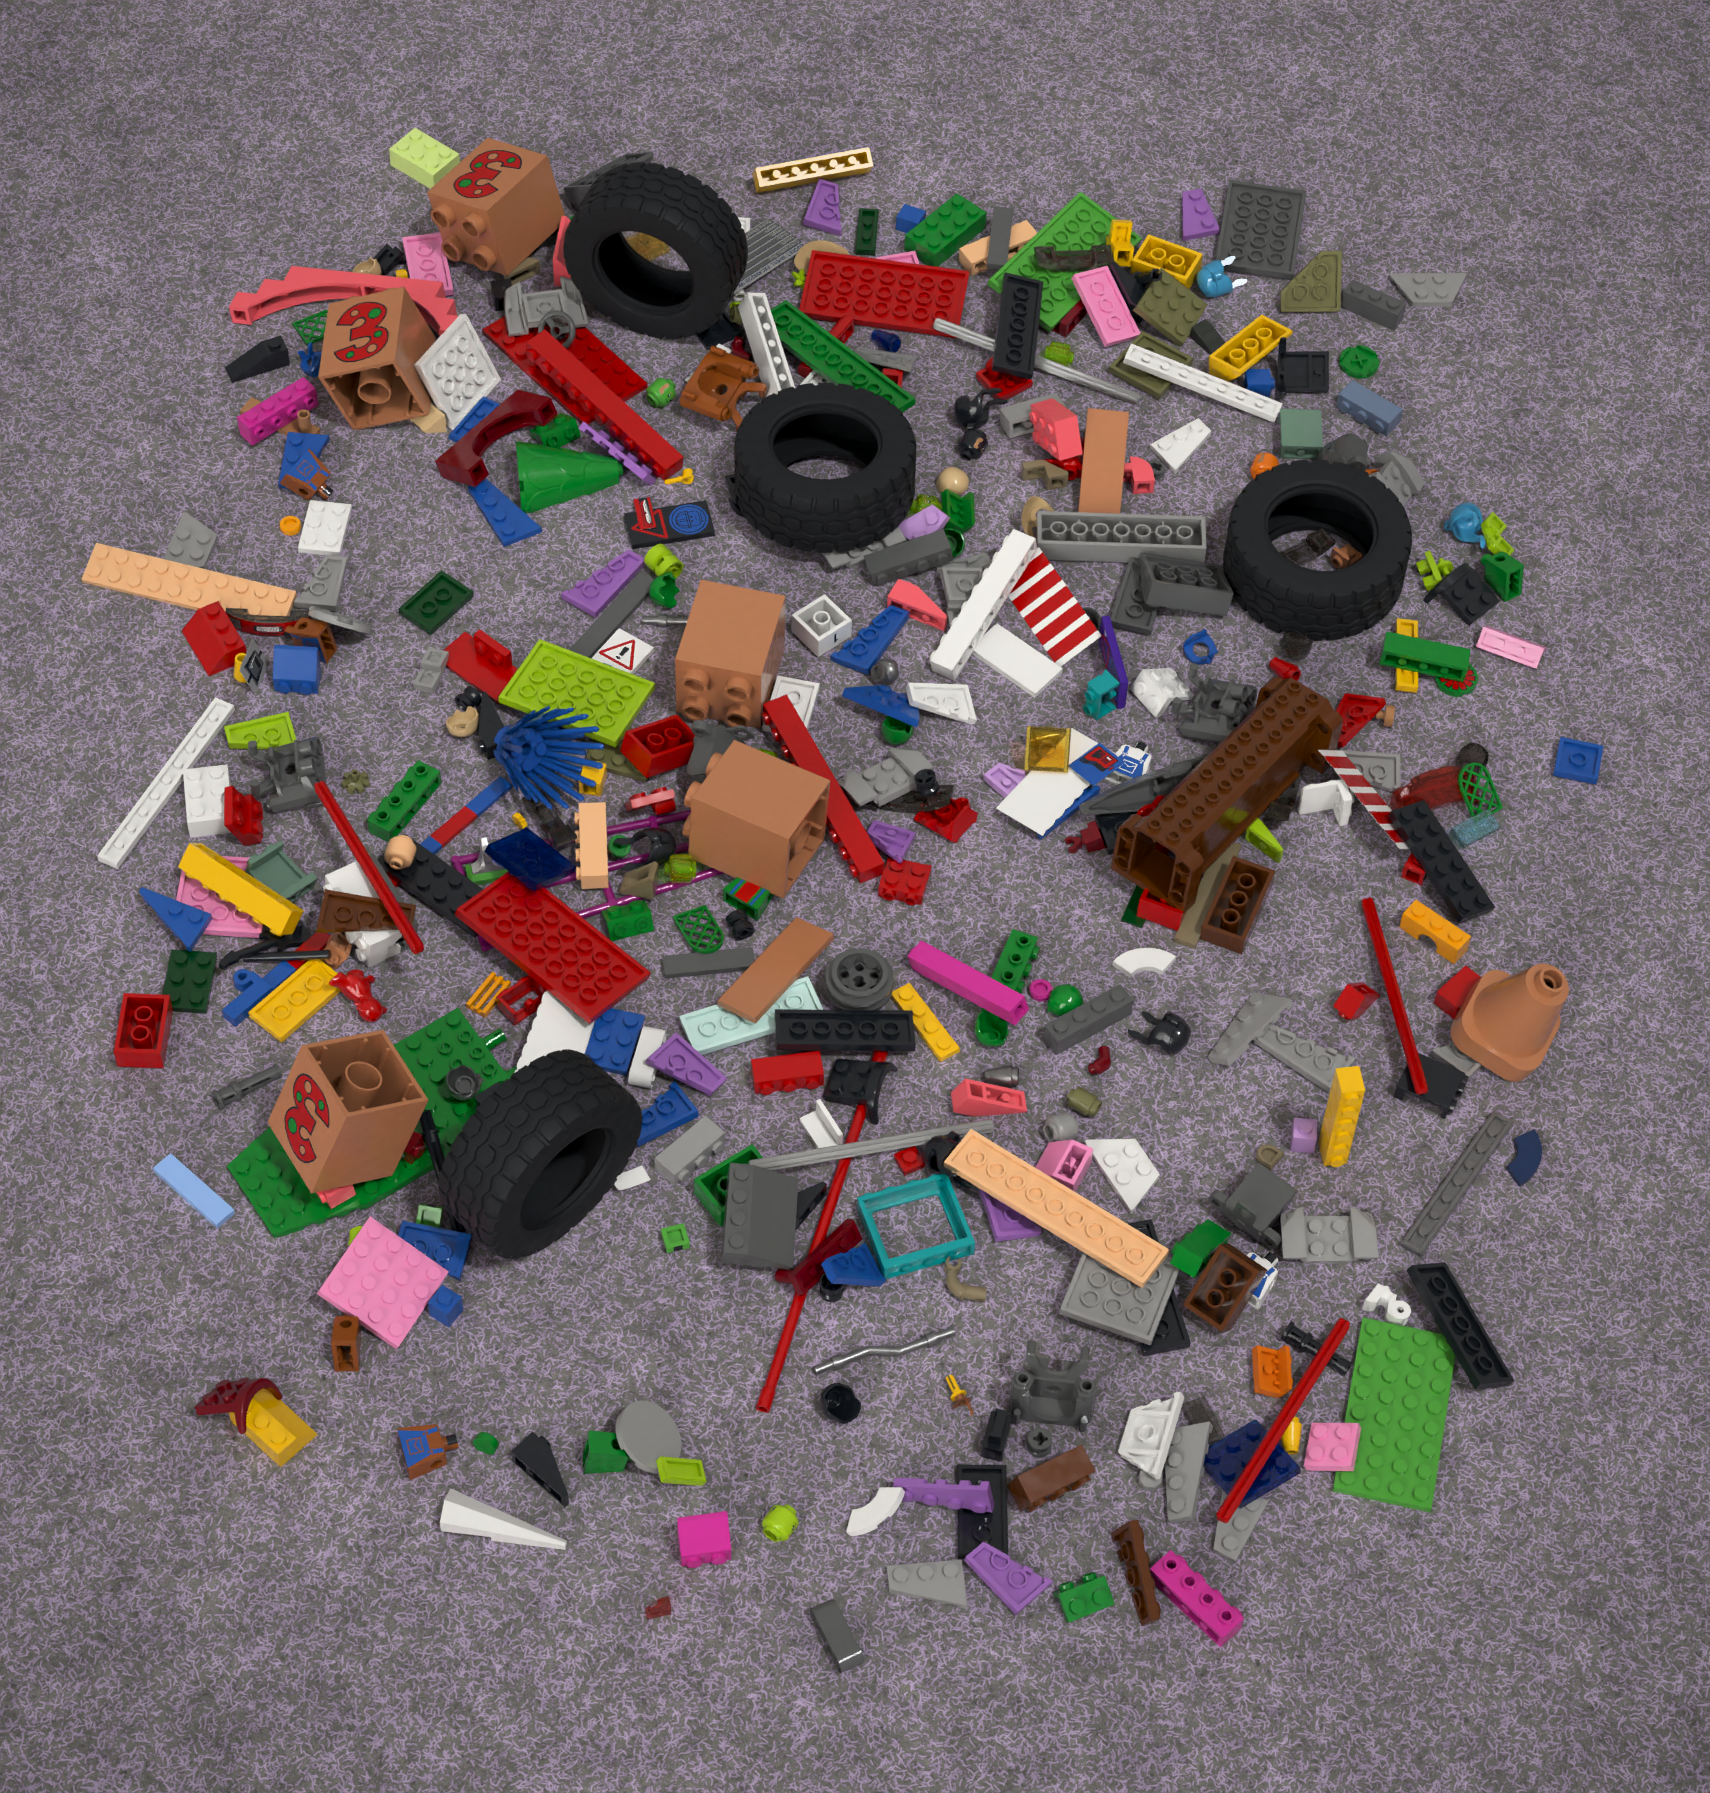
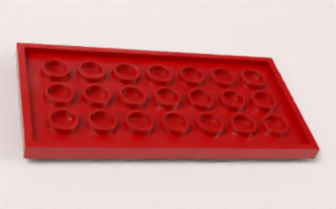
M812 250L799 310L811 319L838 322L842 316L847 315L853 318L854 325L957 338L934 329L933 324L936 318H941L960 326L970 271Z
M504 316L482 329L483 335L580 424L583 421L590 424L596 420L589 412H585L576 400L571 399L562 387L557 386L548 374H544L535 362L528 359L526 355V342L538 334V327L529 328V334L509 337ZM544 326V330L551 334L550 326ZM586 327L575 328V338L566 349L621 400L626 402L647 389L648 383ZM568 337L565 339H557V341L560 344H563L568 339Z
M518 866L512 868L458 907L455 912L456 917L589 1024L648 980L651 974L650 971Z

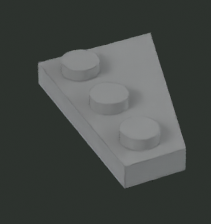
M962 1559L887 1566L889 1593L917 1599L933 1600L940 1604L947 1603L963 1609L968 1608Z

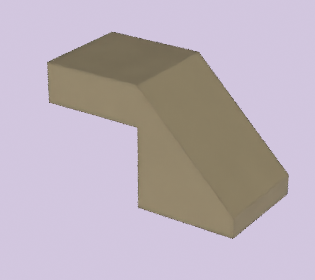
M1043 459L1022 462L1021 477L1023 481L1043 478L1047 490L1067 487L1068 471Z

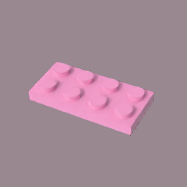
M440 232L402 237L409 278L443 282L445 295H454L447 257L441 249L443 240Z
M1108 266L1074 274L1071 279L1104 347L1136 339L1140 331Z

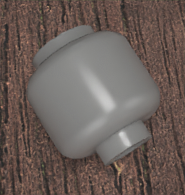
M1063 1112L1046 1119L1043 1133L1050 1142L1075 1140L1079 1124L1070 1113Z

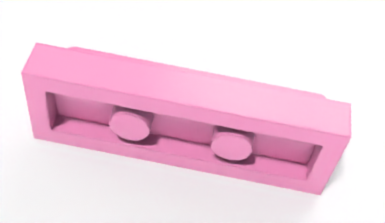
M1487 625L1483 627L1476 645L1478 648L1536 669L1543 652L1546 650L1545 646Z

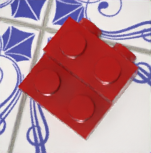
M233 785L225 787L224 826L244 846L261 843L263 838V826L261 823L263 819L262 804L251 794L243 796Z
M888 857L880 880L878 896L888 901L898 900L908 905H922L932 866L907 860L898 863L893 858Z

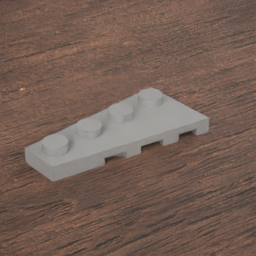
M1253 992L1208 1055L1209 1060L1216 1064L1230 1066L1250 1047L1248 1044L1250 1041L1256 1038L1259 1039L1265 1033L1263 1029L1270 1022L1274 1024L1280 1019L1279 1014L1284 1009L1289 1010L1293 1006L1292 1000L1290 998Z
M1268 1024L1263 1029L1265 1033L1259 1039H1254L1256 1045L1328 1093L1331 1090L1335 1069L1352 1067L1356 1062V1058L1353 1056H1343L1338 1054V1050L1330 1047L1328 1049L1316 1045V1042L1310 1039H1300L1296 1037L1295 1033L1272 1024Z
M1210 1421L1175 1428L1165 1461L1167 1512L1170 1523L1195 1520L1200 1496L1199 1485L1205 1470L1203 1464L1205 1454H1208L1209 1449L1208 1438L1213 1428Z

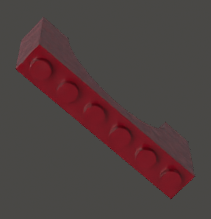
M517 389L435 460L441 476L445 479L476 487L489 475L481 458L485 450L497 439L511 431L527 426H545L558 415L552 399Z

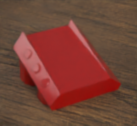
M938 791L933 797L944 795L949 792ZM951 795L950 802L947 805L924 811L927 807L925 805L914 817L915 821L948 840L957 843L958 839L967 829L976 822L978 813L971 809L967 798L953 799Z

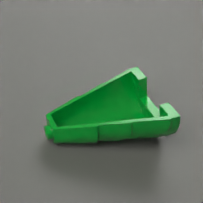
M516 442L521 510L526 514L619 484V476H623L622 463H618V459L586 451L577 452L566 448H555L530 442Z

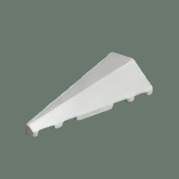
M450 1489L444 1499L440 1519L441 1531L491 1537V1541L566 1550V1540L456 1490Z

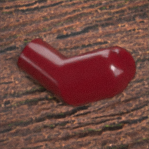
M735 337L731 343L732 354L751 361L753 355L744 350V339Z

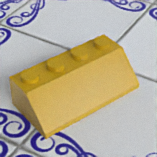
M1260 315L1209 356V374L1227 382L1239 377L1276 348L1281 337H1286L1287 339L1293 334V331L1264 315Z

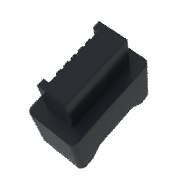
M998 1408L995 1411H991L982 1443L981 1457L999 1462L1003 1460L1013 1418L1012 1415L1008 1414V1411Z

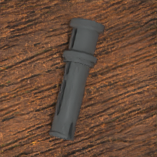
M275 1064L238 1083L232 1081L229 1082V1086L218 1091L212 1090L211 1095L218 1109L222 1110L225 1105L235 1100L241 1101L244 1097L243 1095L282 1078V1073Z

